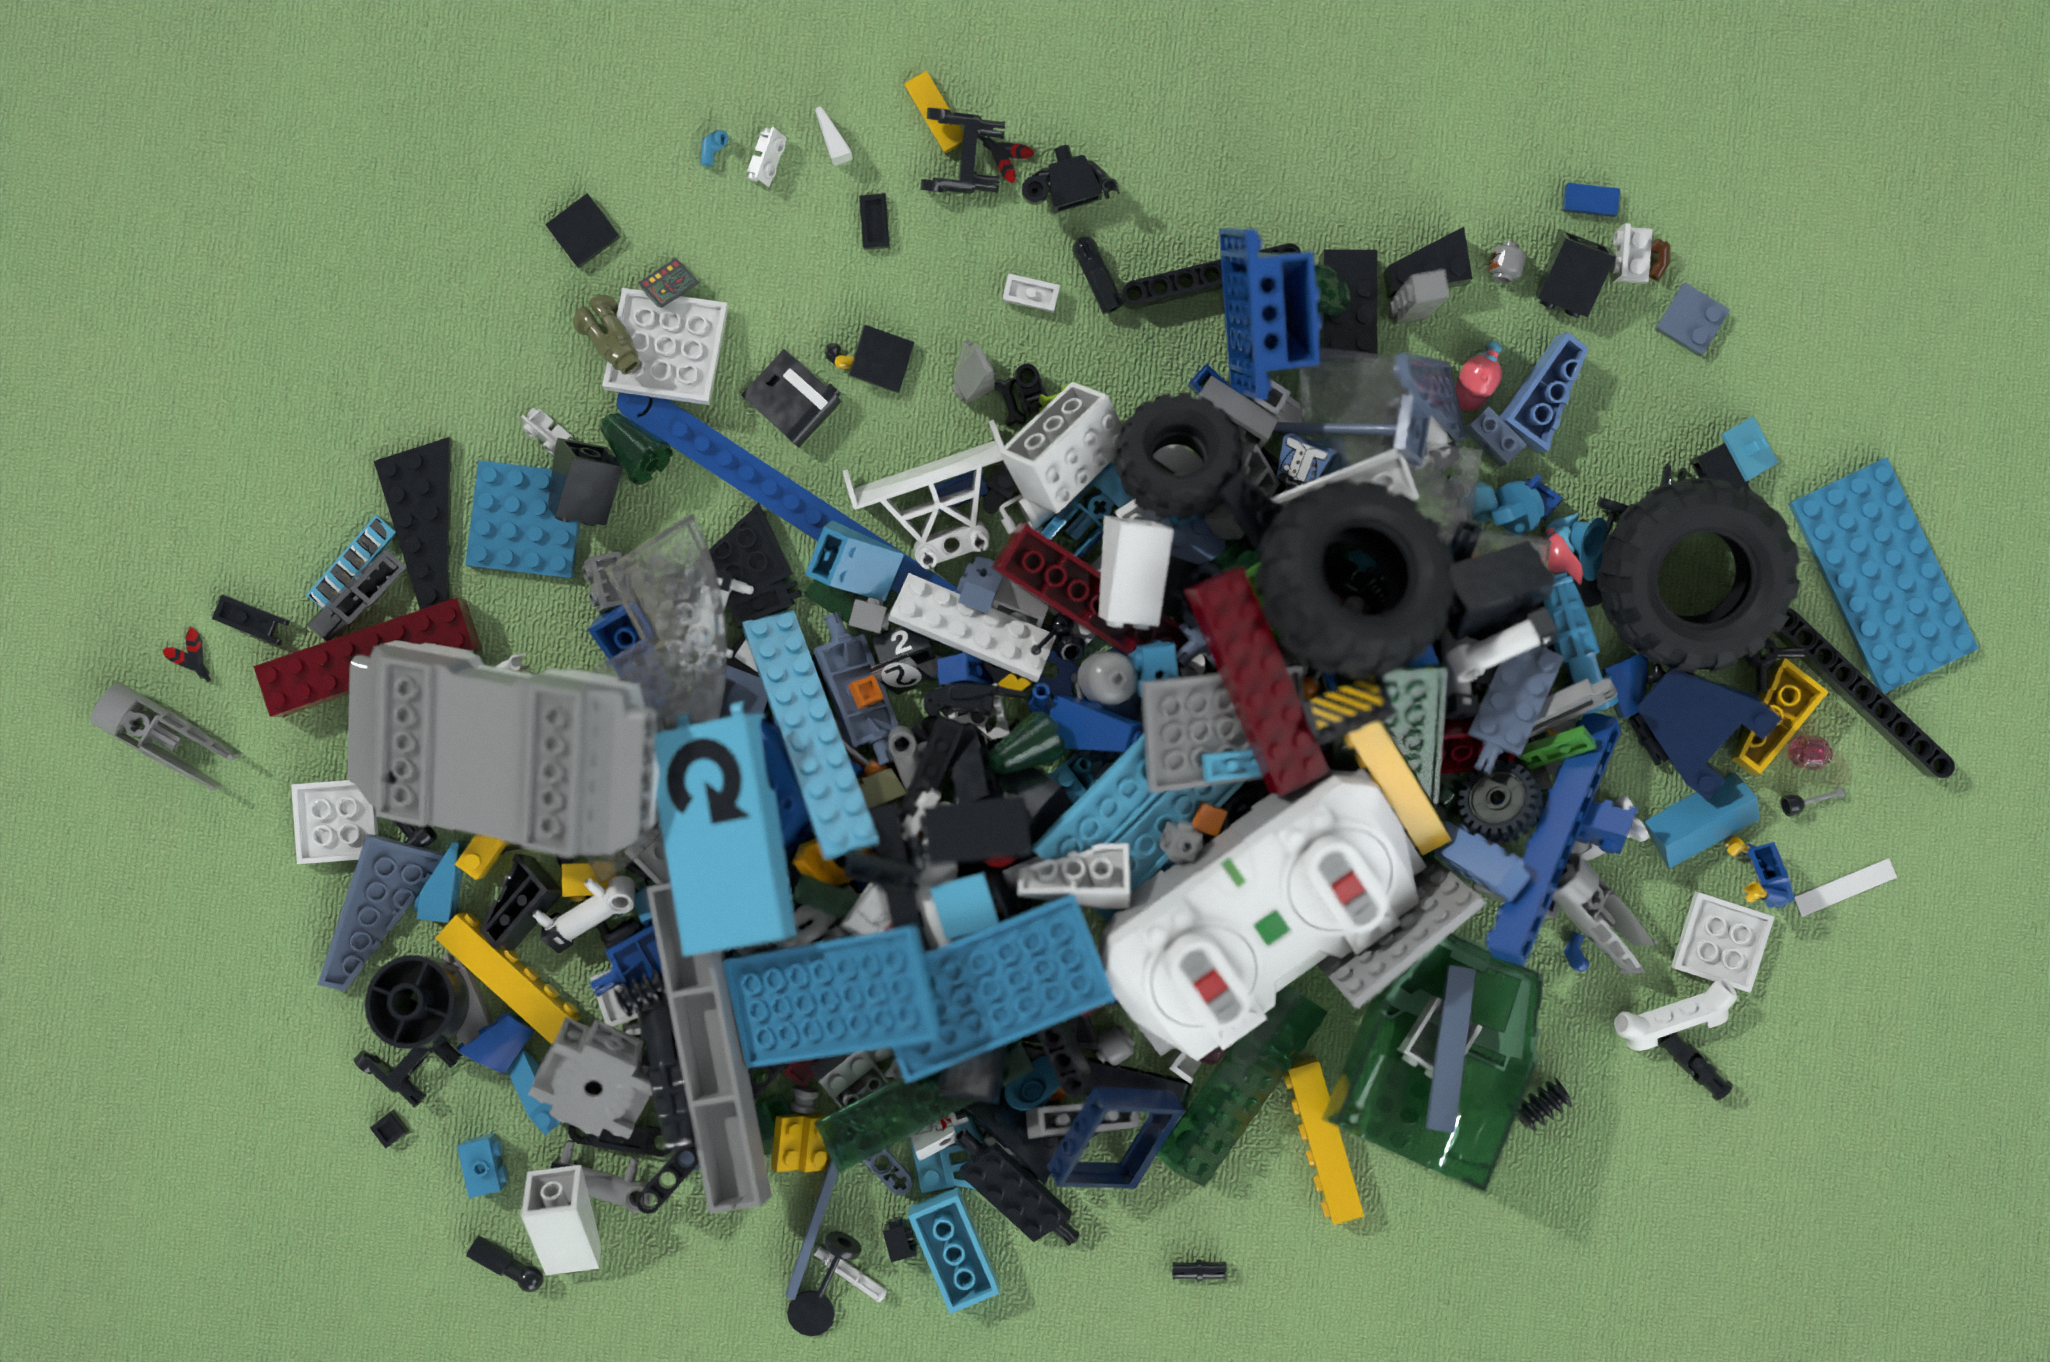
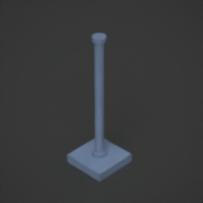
M1403 395L1398 425L1277 422L1272 433L1396 436L1394 448L1412 466H1422L1431 413L1414 395Z

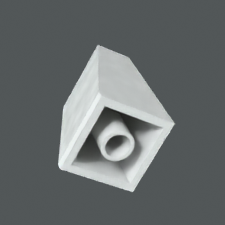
M1112 516L1104 517L1099 617L1106 620L1107 625L1123 627L1124 623L1133 624L1134 628L1148 630L1149 625L1159 626L1173 528L1156 521Z
M576 1165L527 1172L521 1218L545 1275L599 1269L601 1243L582 1166Z

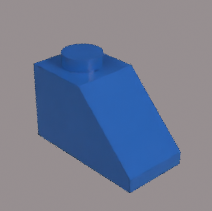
M961 653L937 659V678L941 686L959 682L994 684L993 678L984 667V660L967 653Z

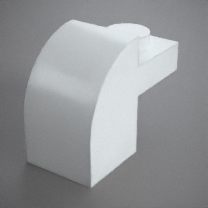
M1272 380L1271 391H1268V399H1254L1253 401L1278 417V422L1303 423L1310 412V409L1289 397L1290 391Z

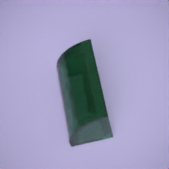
M783 1093L773 1094L754 1101L764 1155H772L776 1116L791 1115Z

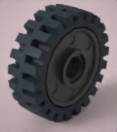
M1497 760V765L1494 764L1490 775L1483 773V767L1476 775L1471 772L1468 775L1470 781L1464 780L1462 784L1464 790L1459 791L1461 800H1458V806L1461 809L1459 811L1464 821L1475 834L1478 833L1487 841L1490 839L1494 843H1498L1499 840L1507 843L1511 837L1514 841L1520 839V833L1528 834L1530 832L1528 830L1529 826L1535 827L1537 824L1535 818L1540 819L1542 814L1540 808H1543V801L1541 799L1543 796L1537 782L1524 767L1519 764L1516 765L1511 761H1508L1506 764L1503 760ZM1505 798L1502 804L1496 805L1497 801Z

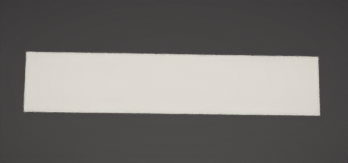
M1888 858L1798 895L1794 899L1803 917L1893 880L1897 876Z

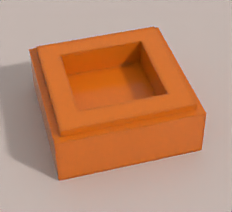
M874 674L851 682L848 685L858 710L885 699Z
M1201 801L1191 824L1195 826L1194 829L1217 837L1227 811Z

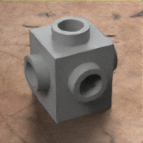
M1167 821L1165 830L1161 835L1159 847L1168 855V859L1178 863H1184V860L1195 861L1196 854H1199L1202 848V835L1194 829V825L1179 821V823Z

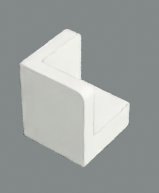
M1177 1048L1167 1064L1170 1070L1192 1084L1194 1081L1193 1075L1205 1058L1202 1057L1196 1061Z

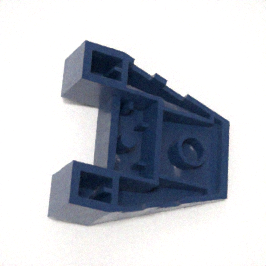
M1672 668L1666 672L1636 706L1684 782L1706 800H1709L1726 781L1722 772L1708 762V760L1733 732L1743 724L1764 740L1782 720L1775 709L1755 694L1737 690L1729 685L1708 680L1691 672L1674 670Z

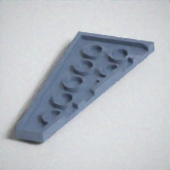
M1410 353L1395 355L1397 363L1394 364V372L1396 378L1401 380V384L1421 402L1456 442L1467 440L1450 362Z
M366 833L318 979V985L342 991L347 989L373 951H376L386 934L392 930L414 901L415 896L426 884L446 853Z

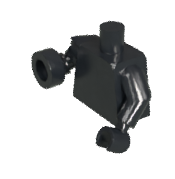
M1069 145L1055 148L1054 152L1057 162L1048 165V168L1040 169L1024 180L1022 184V196L1027 203L1032 205H1038L1045 201L1050 188L1054 214L1102 200L1103 193L1106 199L1110 198L1108 193L1110 191H1116L1117 194H1120L1118 183L1115 179H1111L1094 161L1087 160L1085 155L1072 157Z

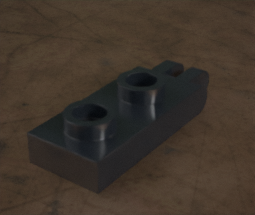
M780 580L753 592L751 595L748 594L729 602L728 606L738 628H742V622L757 620L773 615L795 605L794 599L801 597L803 594L801 590L792 593L789 590L798 586L797 581L794 580L786 584L785 580Z

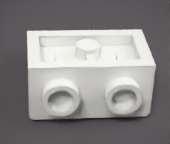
M1625 223L1615 231L1613 246L1616 247V258L1611 267V272L1614 273V281L1641 284L1649 282L1653 229L1631 227V223Z

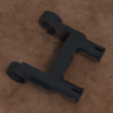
M927 108L926 119L938 120L940 124L964 126L959 180L934 177L933 180L921 179L920 190L972 194L975 190L998 193L999 186L989 185L988 183H1000V176L976 174V171H974L977 138H980V136L1004 139L1005 131H998L993 128L1005 129V121L983 120L981 116L976 114Z
M410 999L409 1005L412 1012L416 1010L418 1003ZM448 1042L432 1048L412 1049L394 1070L377 1055L373 1056L365 1050H361L353 1060L360 1070L369 1075L373 1074L391 1092H398L415 1108L427 1095L410 1081L412 1073L433 1052L449 1068H452L463 1055Z

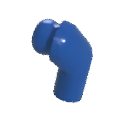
M1572 931L1564 950V955L1571 968L1575 971H1585L1589 967V961L1580 950L1585 936Z

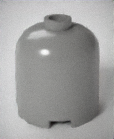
M1111 651L1095 652V654L1090 655L1081 663L1078 671V685L1081 687L1083 694L1088 700L1097 704L1122 703L1131 697L1137 687L1138 672L1135 669V665L1126 656Z

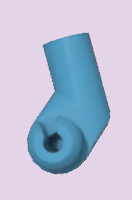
M716 130L703 139L700 165L706 167L714 165V153L724 147L729 140L728 134L725 131Z

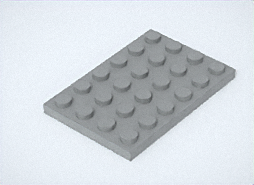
M1299 664L1287 665L1285 667L1302 705L1304 703L1302 666ZM1219 673L1141 682L1149 792L1154 793L1264 779L1263 777L1214 782H1204L1202 754L1251 749Z
M1433 856L1429 860L1424 861L1426 868L1414 876L1419 904L1398 918L1401 922L1400 925L1358 955L1354 951H1351L1343 958L1329 955L1316 964L1356 1009L1486 905L1481 896Z

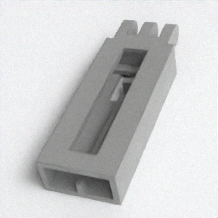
M1585 679L1547 697L1528 739L1601 706L1602 703L1617 696V689L1609 679H1604L1593 685L1588 679Z
M447 953L443 955V960L451 963L459 970L466 981L469 991L468 1014L464 1024L456 1033L459 1043L463 1042L464 1045H467L480 1036L478 1033L480 1029L493 1024V1021L474 974L455 956L454 962L451 954Z

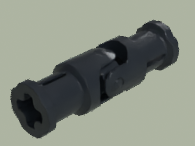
M1678 1032L1658 1039V1046L1665 1048L1673 1056V1060L1690 1074L1696 1083L1706 1087L1712 1093L1714 1100L1719 1101L1729 1094L1733 1084L1728 1080L1725 1081L1716 1072V1068L1712 1064H1707L1706 1059L1692 1044H1687L1677 1035Z

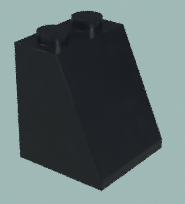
M1560 229L1536 291L1540 304L1551 309L1559 306L1565 309L1564 313L1575 318H1579L1580 315L1588 317L1616 256L1609 247Z
M557 438L548 508L555 518L562 522L575 520L587 526H596V524L606 526L624 467L608 447Z

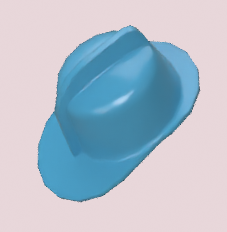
M1601 517L1594 518L1591 522H1574L1569 537V542L1574 548L1573 554L1582 566L1583 577L1589 581L1597 579V570L1601 568L1603 552L1600 551L1606 539L1608 529L1607 522Z
M1042 1056L1033 1060L1009 1079L1005 1087V1097L1013 1108L1018 1110L1042 1108L1048 1103L1050 1096L1060 1087V1082L1048 1056Z

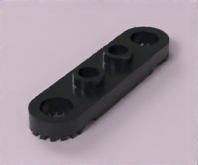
M570 1124L568 1128L570 1139L577 1144L664 1157L673 1150V1148L668 1150L658 1149L655 1146V1137L662 1135L661 1128L635 1124L629 1139L615 1136L604 1128L599 1137L594 1134L581 1137L576 1133V1126Z

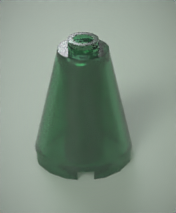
M620 413L609 414L602 420L601 432L617 460L624 467L623 470L628 479L635 485H642L654 479L651 474L656 470L661 473L666 468L673 455V450L666 441Z
M1043 711L1030 713L989 752L988 762L991 769L1004 775L1050 763L1063 757L1065 742L1064 738L1059 739L1056 733L1059 730L1057 723Z

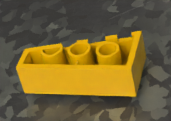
M1786 658L1775 662L1767 679L1768 693H1761L1759 696L1761 700L1777 711L1782 720L1764 740L1745 726L1731 756V760L1751 776L1760 775L1829 692Z

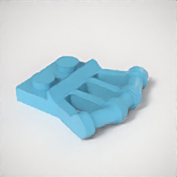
M972 1115L967 1116L969 1122L954 1126L955 1133L966 1128L980 1143L984 1142L986 1144L985 1137L981 1135L973 1123L975 1120ZM912 1139L910 1140L922 1193L951 1188L953 1186L973 1188L962 1177L954 1176V1172L959 1171L960 1167L970 1160L951 1163L950 1153L963 1151L962 1147L954 1143L919 1161Z

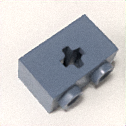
M1490 407L1481 411L1465 427V432L1499 467L1509 463L1527 445Z
M977 555L973 564L968 563L964 576L961 577L957 591L961 592L958 603L987 614L989 613L1003 575L991 568L995 561Z

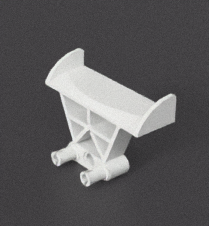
M994 420L988 422L995 441L854 488L848 469L843 470L845 483L854 510L881 502L917 540L914 544L915 559L925 569H930L929 566L933 568L937 563L972 551L981 552V548L984 551L988 547L989 533L985 524L977 520L981 471L983 466L1003 460L999 451L1004 447ZM974 470L972 487L938 498L934 483ZM929 485L934 499L902 511L889 500V498ZM971 499L969 515L951 506ZM939 509L963 522V524L929 535ZM928 513L920 532L909 519ZM948 538H956L958 540V544L954 548H947L944 546V543Z

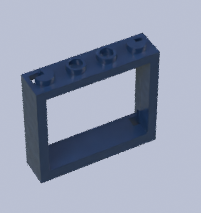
M1094 1087L1047 1167L1058 1187L1136 1189L1185 1110L1173 1091ZM1108 1111L1150 1113L1120 1163L1078 1161Z

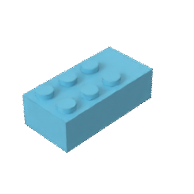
M959 1186L909 1206V1220L950 1314L1000 1293L999 1280Z

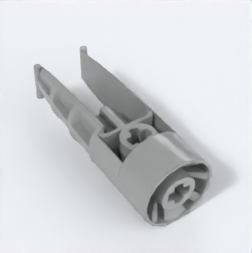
M121 682L115 683L103 694L90 717L91 724L162 765L208 786L209 791L222 788V784L158 745L150 743L153 739L172 751L180 745L182 737L161 726L162 723L228 760L241 757L240 753L234 754L194 725ZM144 705L150 708L151 710L157 712L159 715H155L154 713L149 711H142ZM139 719L144 720L142 724L145 725V728H140L141 723H138ZM128 732L130 735L143 737L140 741H137L125 733Z
M1571 852L1552 899L1602 952L1622 968L1620 969V974H1643L1644 969L1639 961L1609 925H1613L1633 945H1657L1658 941L1650 938L1632 912L1578 853Z

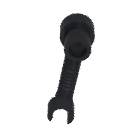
M393 820L408 838L404 843L416 847L429 846L437 839L435 831L429 825L424 827L418 826L414 829L409 823Z

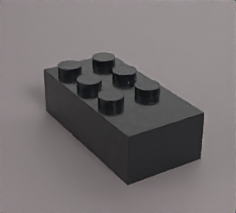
M1324 249L1319 256L1320 362H1372L1377 357V250Z

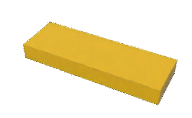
M927 70L904 83L905 89L943 153L946 154L963 144L964 133L960 126L940 124L938 120L926 119L927 108L950 110Z

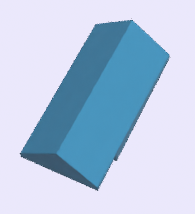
M1735 772L1724 777L1726 781L1709 800L1694 792L1643 821L1668 869L1760 820L1757 796Z

